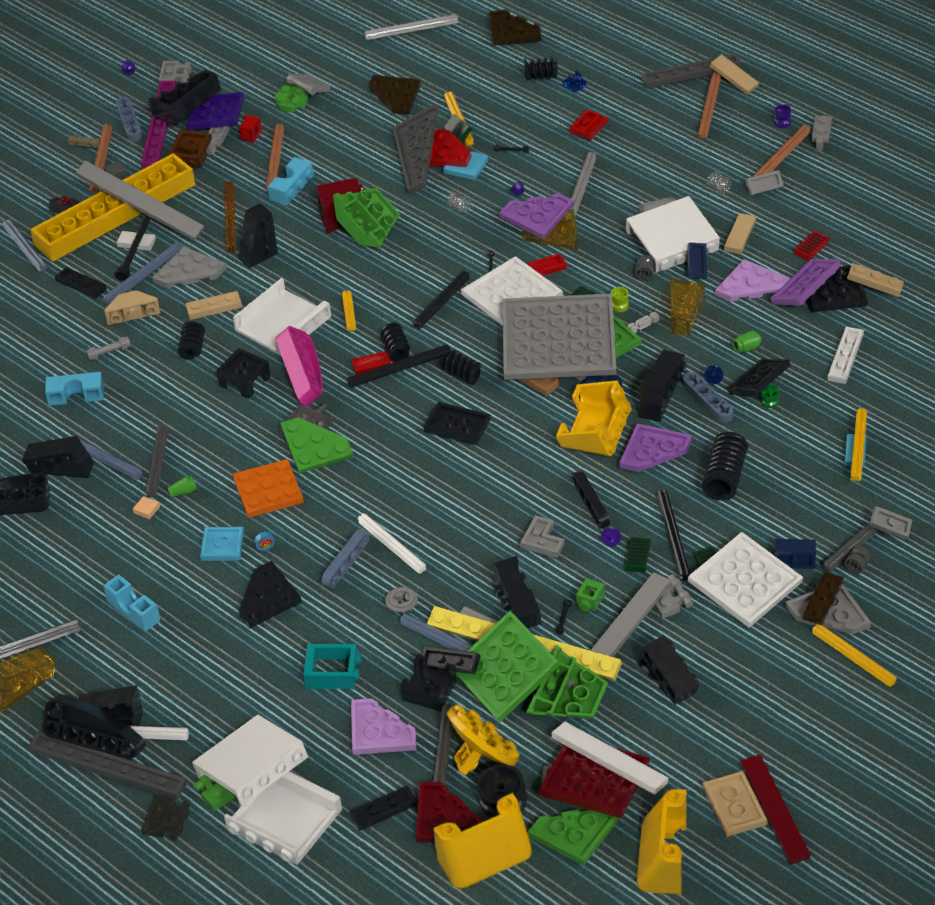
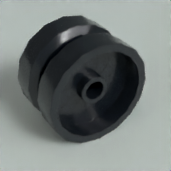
M498 764L490 766L479 776L477 790L482 811L488 817L494 818L500 815L497 810V802L502 797L511 793L518 800L521 813L523 812L527 804V794L523 776L517 768L511 765Z

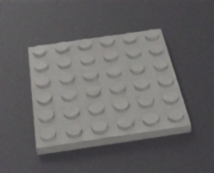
M612 294L503 299L504 380L617 375Z

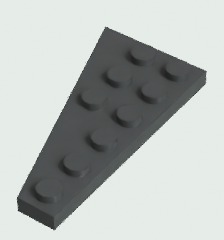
M436 104L392 127L407 190L410 194L426 187L439 110Z

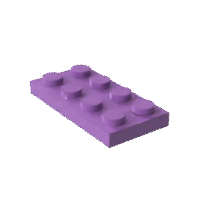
M811 259L770 298L772 304L782 306H800L804 304L806 299L813 295L831 275L836 273V270L841 266L840 260Z

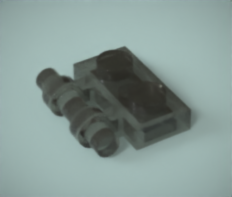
M155 795L141 828L142 835L163 838L165 831L170 832L169 839L176 841L184 829V820L189 816L190 803L183 801L181 806H176L175 798ZM171 816H176L175 822L170 821Z

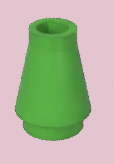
M185 476L167 487L171 498L193 494V491L198 490L193 476Z

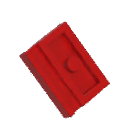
M587 109L570 127V133L582 138L588 137V140H592L608 123V116L602 117V114Z

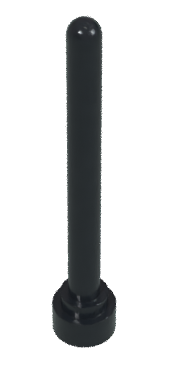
M149 216L143 218L123 265L116 269L114 275L120 281H125L130 275L129 267L150 222Z

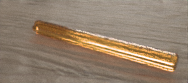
M226 181L224 183L226 250L230 253L236 251L234 183Z

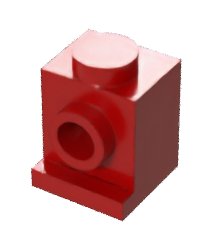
M244 116V122L239 127V136L242 141L252 143L256 141L262 132L261 119L259 117Z

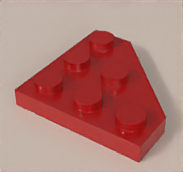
M436 129L429 166L467 167L472 157L471 151L449 130Z

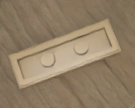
M722 54L710 64L713 70L746 95L759 85L758 81Z
M739 213L724 245V251L742 254L755 225L756 216Z

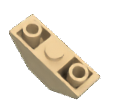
M137 290L119 294L104 310L108 325L160 314L158 299Z

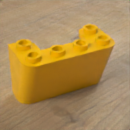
M618 380L578 384L572 396L579 411L570 433L565 423H561L556 438L563 448L612 456L621 438L628 415L631 412V404L627 401L624 390L621 388Z

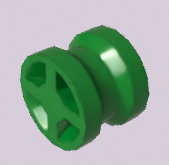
M769 384L763 389L760 397L761 405L766 408L776 407L779 404V388L776 385Z

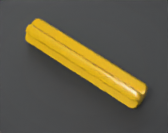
M349 290L343 291L342 298L346 329L349 332L351 330L355 331L356 322L352 292Z

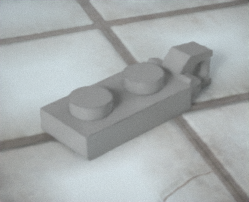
M815 116L812 142H816V151H823V144L829 143L832 117Z
M231 127L210 128L208 133L211 134L212 140L206 150L208 155H213L216 152V147H220Z

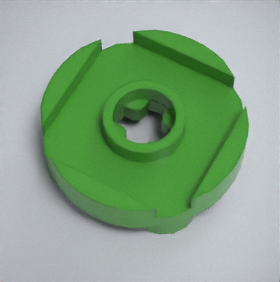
M284 85L275 95V104L279 106L281 111L295 112L296 108L301 107L303 109L308 104V95L306 90L300 87Z

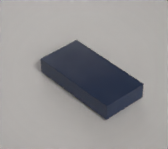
M689 242L687 244L688 278L706 279V243Z

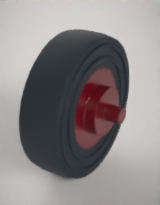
M66 195L52 198L49 201V210L60 214L79 204L80 201L67 198Z

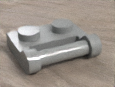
M290 74L287 77V83L296 85L311 95L329 92L331 87L308 74Z

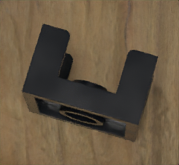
M239 348L216 370L220 387L226 389V380L240 385L241 395L247 399L254 394L253 382L261 374L265 382L271 377L268 360Z
M417 654L413 661V676L409 683L407 678H404L401 683L402 700L441 711L457 682L456 667L453 664L446 663V673L428 668L427 658Z

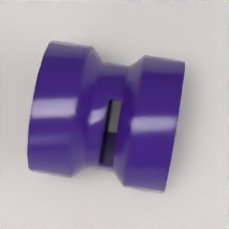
M785 104L776 106L774 111L775 126L778 128L789 127L791 125V107Z

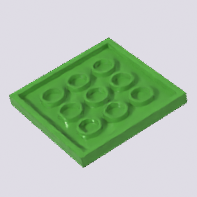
M509 611L468 650V652H476L481 655L475 675L456 672V675L494 717L501 722L561 664L522 622Z

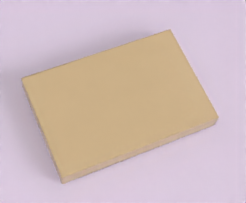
M743 771L702 783V788L726 837L767 825V818Z

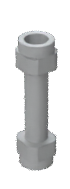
M127 336L121 337L112 344L97 349L91 347L86 350L89 361L99 359V355L119 348L122 350L128 349V347H131Z

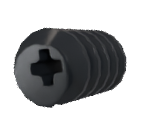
M550 57L548 62L544 58L543 63H541L539 58H537L536 63L531 59L529 64L524 59L525 77L527 75L529 80H531L532 75H534L535 79H538L539 74L542 79L545 78V74H547L548 78H551L552 73L555 78L558 77L557 59L554 61L553 57Z
M193 321L183 323L178 354L181 358L191 360L201 354L205 327L202 324Z
M397 322L384 326L380 334L390 359L396 362L408 358L410 345L402 330V326Z
M456 350L447 353L440 362L442 370L452 373V375L463 379L465 382H469L471 385H474L480 377L481 363H475L474 359L469 360L468 356H463L462 353H458Z

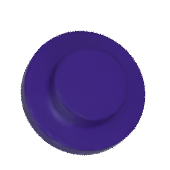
M613 528L606 529L602 532L601 539L606 546L614 547L620 542L621 533Z

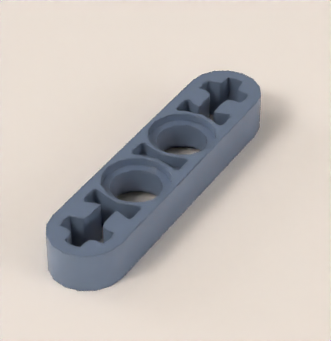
M121 97L116 101V106L127 139L132 142L139 141L142 138V133L131 100L127 97Z
M688 372L683 376L684 388L718 421L727 423L733 419L732 406L699 374ZM699 390H706L707 392L704 393V394H701V393H699L698 391H699ZM710 401H717L718 403H717V404H710L709 402H710Z
M358 529L325 570L321 579L323 586L333 589L368 544V532Z

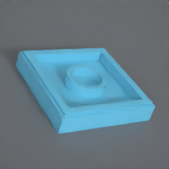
M471 152L472 157L467 167L445 165L443 168L444 174L476 180L488 161V155Z
M205 527L200 555L201 561L240 560L244 528Z

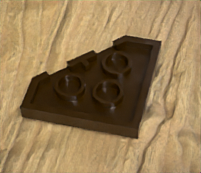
M507 10L489 11L493 45L542 41L540 25H532L518 15L514 17Z
M373 75L369 89L378 96V99L384 105L390 108L393 114L409 115L419 92L421 79Z

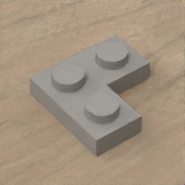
M535 515L520 542V547L558 558L565 545V539L549 535L554 527V520Z

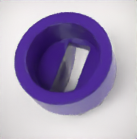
M126 60L121 66V71L128 75L135 72V65Z
M518 181L509 190L514 195L520 196L525 191V187L521 181Z

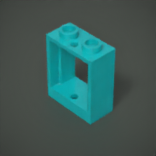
M307 644L303 674L305 689H355V682L359 681L360 677L357 665H361V652H357V645ZM317 660H349L348 672H316Z

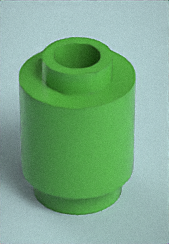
M752 330L736 336L732 344L737 353L743 354L759 348L762 340L759 333Z

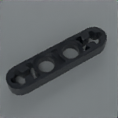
M581 470L572 473L574 486L598 528L602 529L610 526L608 514L584 472Z

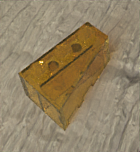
M574 209L568 211L544 240L522 229L523 241L578 250Z
M670 278L671 330L673 334L690 336L705 302V285Z
M42 647L0 663L1 712H4L54 676L56 659Z

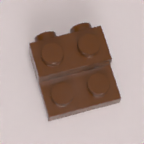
M180 130L168 156L174 153L192 169L202 167L208 156L206 150L212 140V136L210 133Z

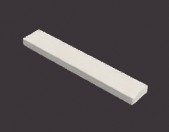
M567 722L562 723L552 732L553 739L653 794H656L668 784V777Z

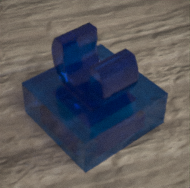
M575 71L574 75L569 74L568 78L563 80V86L573 93L585 88L587 83L586 80L581 78L582 75L578 71Z

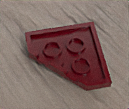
M420 782L416 830L417 843H435L434 828L445 823L456 824L462 832L483 822L477 814H473L468 809V806L457 796L452 795L443 783Z

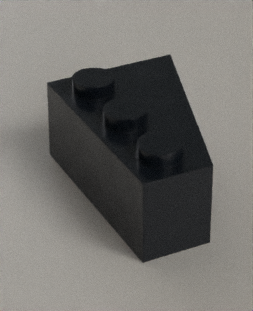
M261 203L247 209L242 228L244 235L243 239L240 240L242 245L241 253H238L237 258L245 266L251 268L278 254L272 213Z
M78 436L30 443L22 458L30 473H44L47 475L88 478L94 465L93 459Z
M517 556L494 563L496 585L493 586L496 597L500 596L503 610L511 611L527 629L540 625L541 612L532 590L528 589L523 581L526 579L524 572L520 573L518 570L519 560Z
M665 635L643 647L637 664L640 667L645 666L650 672L648 676L651 680L657 679L661 684L659 688L674 705L696 694L699 687L697 677L690 673L685 660L679 657L675 651L674 644L670 640L668 641Z
M137 685L79 695L78 699L107 711L127 725L140 726L143 708Z

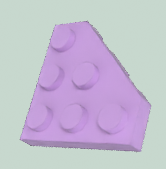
M744 259L717 287L715 295L730 302L738 301L740 297L748 296L749 299L763 297V294L773 292L775 294L790 278Z
M372 698L351 700L353 755L417 750L416 731L410 724L406 725L400 720V717L390 710L380 707L378 702Z

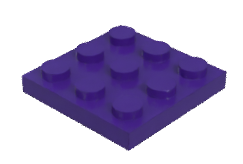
M244 92L215 94L214 97L207 100L190 114L187 123L188 129L200 130L202 128L232 127L237 125L245 99Z

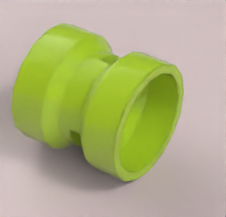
M624 287L613 288L610 292L612 294L613 311H626L629 308L628 290Z

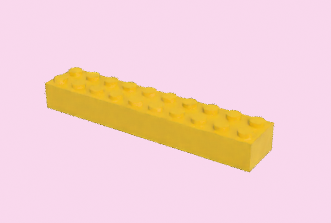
M174 153L122 180L162 203L195 185L193 169ZM101 191L31 228L30 231L34 246L53 262L139 216L142 212Z

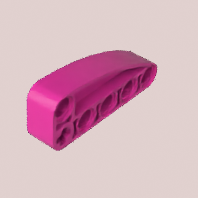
M288 326L275 340L297 398L301 404L308 407L322 395L321 368L311 337L300 329Z

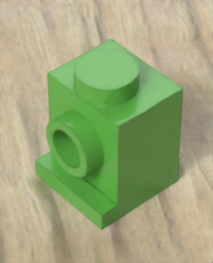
M586 578L576 594V605L585 612L589 610L596 611L601 600L605 598V584Z

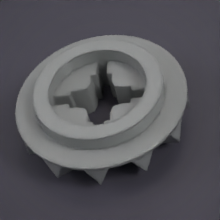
M399 587L387 594L385 602L389 611L393 610L395 614L398 612L404 614L405 611L412 612L413 607H417L418 598L412 589ZM405 597V602L399 604L398 601L401 602Z

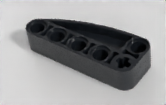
M44 473L22 474L0 479V515L43 512L49 507L50 488L47 476Z
M60 694L51 699L45 706L43 732L49 738L127 759L135 758L145 749L146 743L144 738L119 718L90 703ZM111 738L116 742V745L112 743ZM130 743L135 746V750L131 747Z

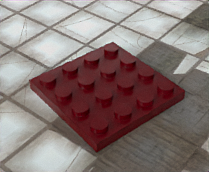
M563 745L539 789V796L622 819L638 785ZM617 749L640 763L649 766L650 757Z

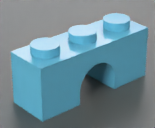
M294 157L286 166L287 178L276 177L268 186L269 199L288 205L298 192L304 188L305 184L312 179L314 175L312 162Z
M93 372L46 377L45 394L48 406L67 404V398L73 393L84 394L85 402L104 400L102 373Z
M119 574L103 585L107 602L146 632L161 621L157 604L145 595L138 599L133 592L132 585Z

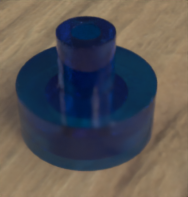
M717 365L708 366L704 372V377L710 384L720 383L724 376L722 369Z

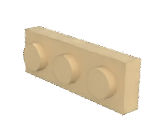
M852 263L847 277L849 280L899 297L904 281L898 278L887 276L879 271H873Z
M238 291L185 303L190 320L242 308Z

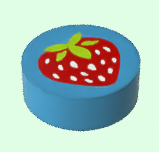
M261 532L255 537L254 543L258 550L265 551L273 547L275 539L272 533Z

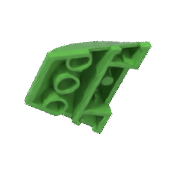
M378 188L361 190L359 193L347 192L342 195L339 193L333 195L336 219L359 245L379 248L400 215Z
M556 645L552 655L561 665L540 684L526 714L593 719L608 686V682L589 668L576 662V658L568 656L562 651L561 647ZM570 680L575 681L576 687L574 689L568 687Z

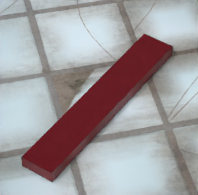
M761 754L740 760V765L789 865L810 859L811 854Z

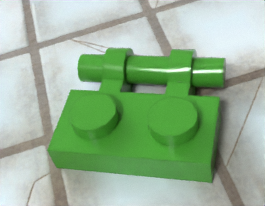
M206 775L198 778L199 781L193 784V788L197 792L202 788L205 789L201 793L202 799L214 811L237 797L220 784L216 783L213 785L211 782L214 780Z

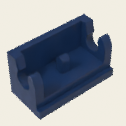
M775 539V557L790 568L815 569L816 540Z

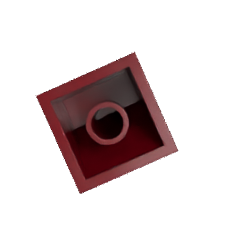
M357 177L316 185L319 212L326 234L342 227L336 219L333 195L336 193L342 195L347 192L359 193L363 190V185L359 184Z

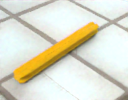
M445 93V101L451 114H455L465 122L453 93ZM471 133L464 141L467 147L474 144Z
M859 408L856 413L851 467L852 481H860L862 476L867 410L865 408Z
M819 624L813 627L814 635L884 684L892 687L896 683L897 677L826 627Z

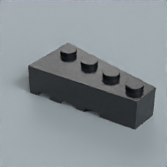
M203 70L188 78V82L174 85L175 89L169 92L166 90L161 92L158 98H149L148 102L152 115L174 124L180 122L184 117L191 114L196 108L221 91L217 73Z
M667 350L661 352L641 384L639 418L661 422L681 374L686 370L685 354Z

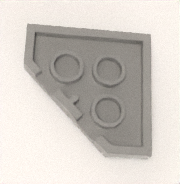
M183 247L152 277V280L155 284L165 288H172L174 284L184 282L187 285L197 283L199 279H217L227 269V266L222 261Z
M842 584L823 626L828 629L855 634L870 628L871 621ZM814 591L786 601V608L796 621L816 625V623L803 620V613Z

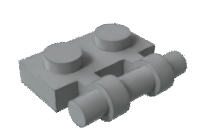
M163 61L159 83L160 81L188 82L187 79L190 78L189 74L192 70L191 63L185 62L184 65H180L179 61Z
M674 575L668 576L667 579L671 580V585L654 605L662 619L679 613V605L684 604L687 608L693 605L690 594L683 589L682 582ZM676 592L678 596L673 597L671 593Z

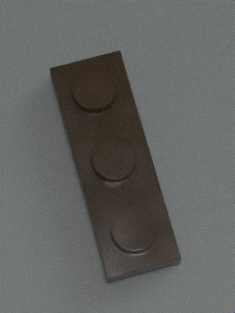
M824 571L803 613V620L823 625L843 584L844 577Z

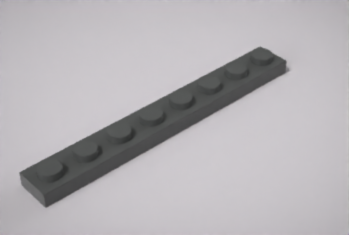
M39 731L28 746L31 753L178 800L187 785L186 778L108 753L49 738Z

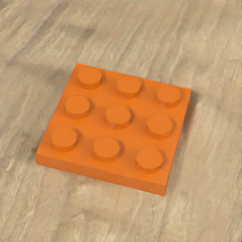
M288 459L233 474L235 485L248 518L304 503L302 493Z

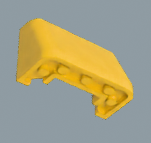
M673 789L667 791L642 821L637 884L644 892L681 894L682 852L677 845L664 843L665 838L674 839V835L679 829L686 831L687 790Z
M513 793L502 797L497 802V810L500 815L461 832L459 827L453 823H445L434 828L437 860L455 887L465 888L519 864L531 856L530 840L518 800Z

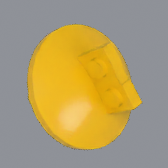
M458 704L448 710L447 715L454 729L465 741L454 756L458 770L461 773L467 775L469 771H473L481 756L501 764L516 765L520 755L516 750L517 746L510 740H505L496 731L497 727L489 721L483 722L480 720L481 716L472 709L468 712Z

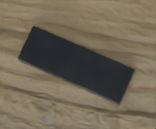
M65 267L55 276L56 282L95 300L107 290L105 284L68 267Z
M424 646L422 656L427 658L428 668L446 671L445 664L450 663L455 665L456 672L474 675L481 657L476 652Z
M407 785L349 812L358 830L361 831L418 804Z

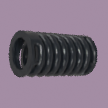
M722 432L715 437L703 478L702 490L708 497L718 501L730 500L737 491L748 450L746 439L737 433Z

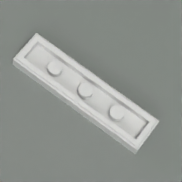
M845 327L827 381L847 383L864 335V330Z

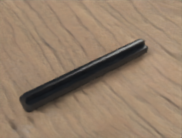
M462 271L413 321V326L421 329L470 279V274Z

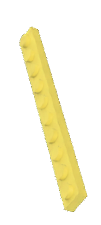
M434 606L427 624L441 631L475 641L481 639L495 625L492 622ZM534 635L551 654H553L556 645H558L568 656L576 658V662L583 667L589 668L602 678L612 681L616 680L622 664L621 659Z

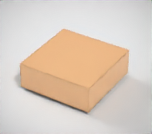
M143 496L134 506L133 513L150 520L160 508V504Z

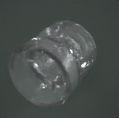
M715 171L709 176L707 186L716 189L721 194H725L730 189L731 179L726 176L722 177V174Z
M453 192L448 198L447 206L465 214L470 209L471 199Z

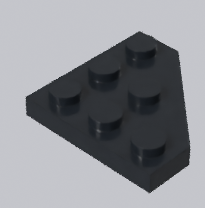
M851 265L840 266L836 273L829 277L810 296L809 300L813 312L867 306L868 300L863 284L847 279Z
M270 561L254 569L239 609V615L250 629L302 603V600L273 561Z

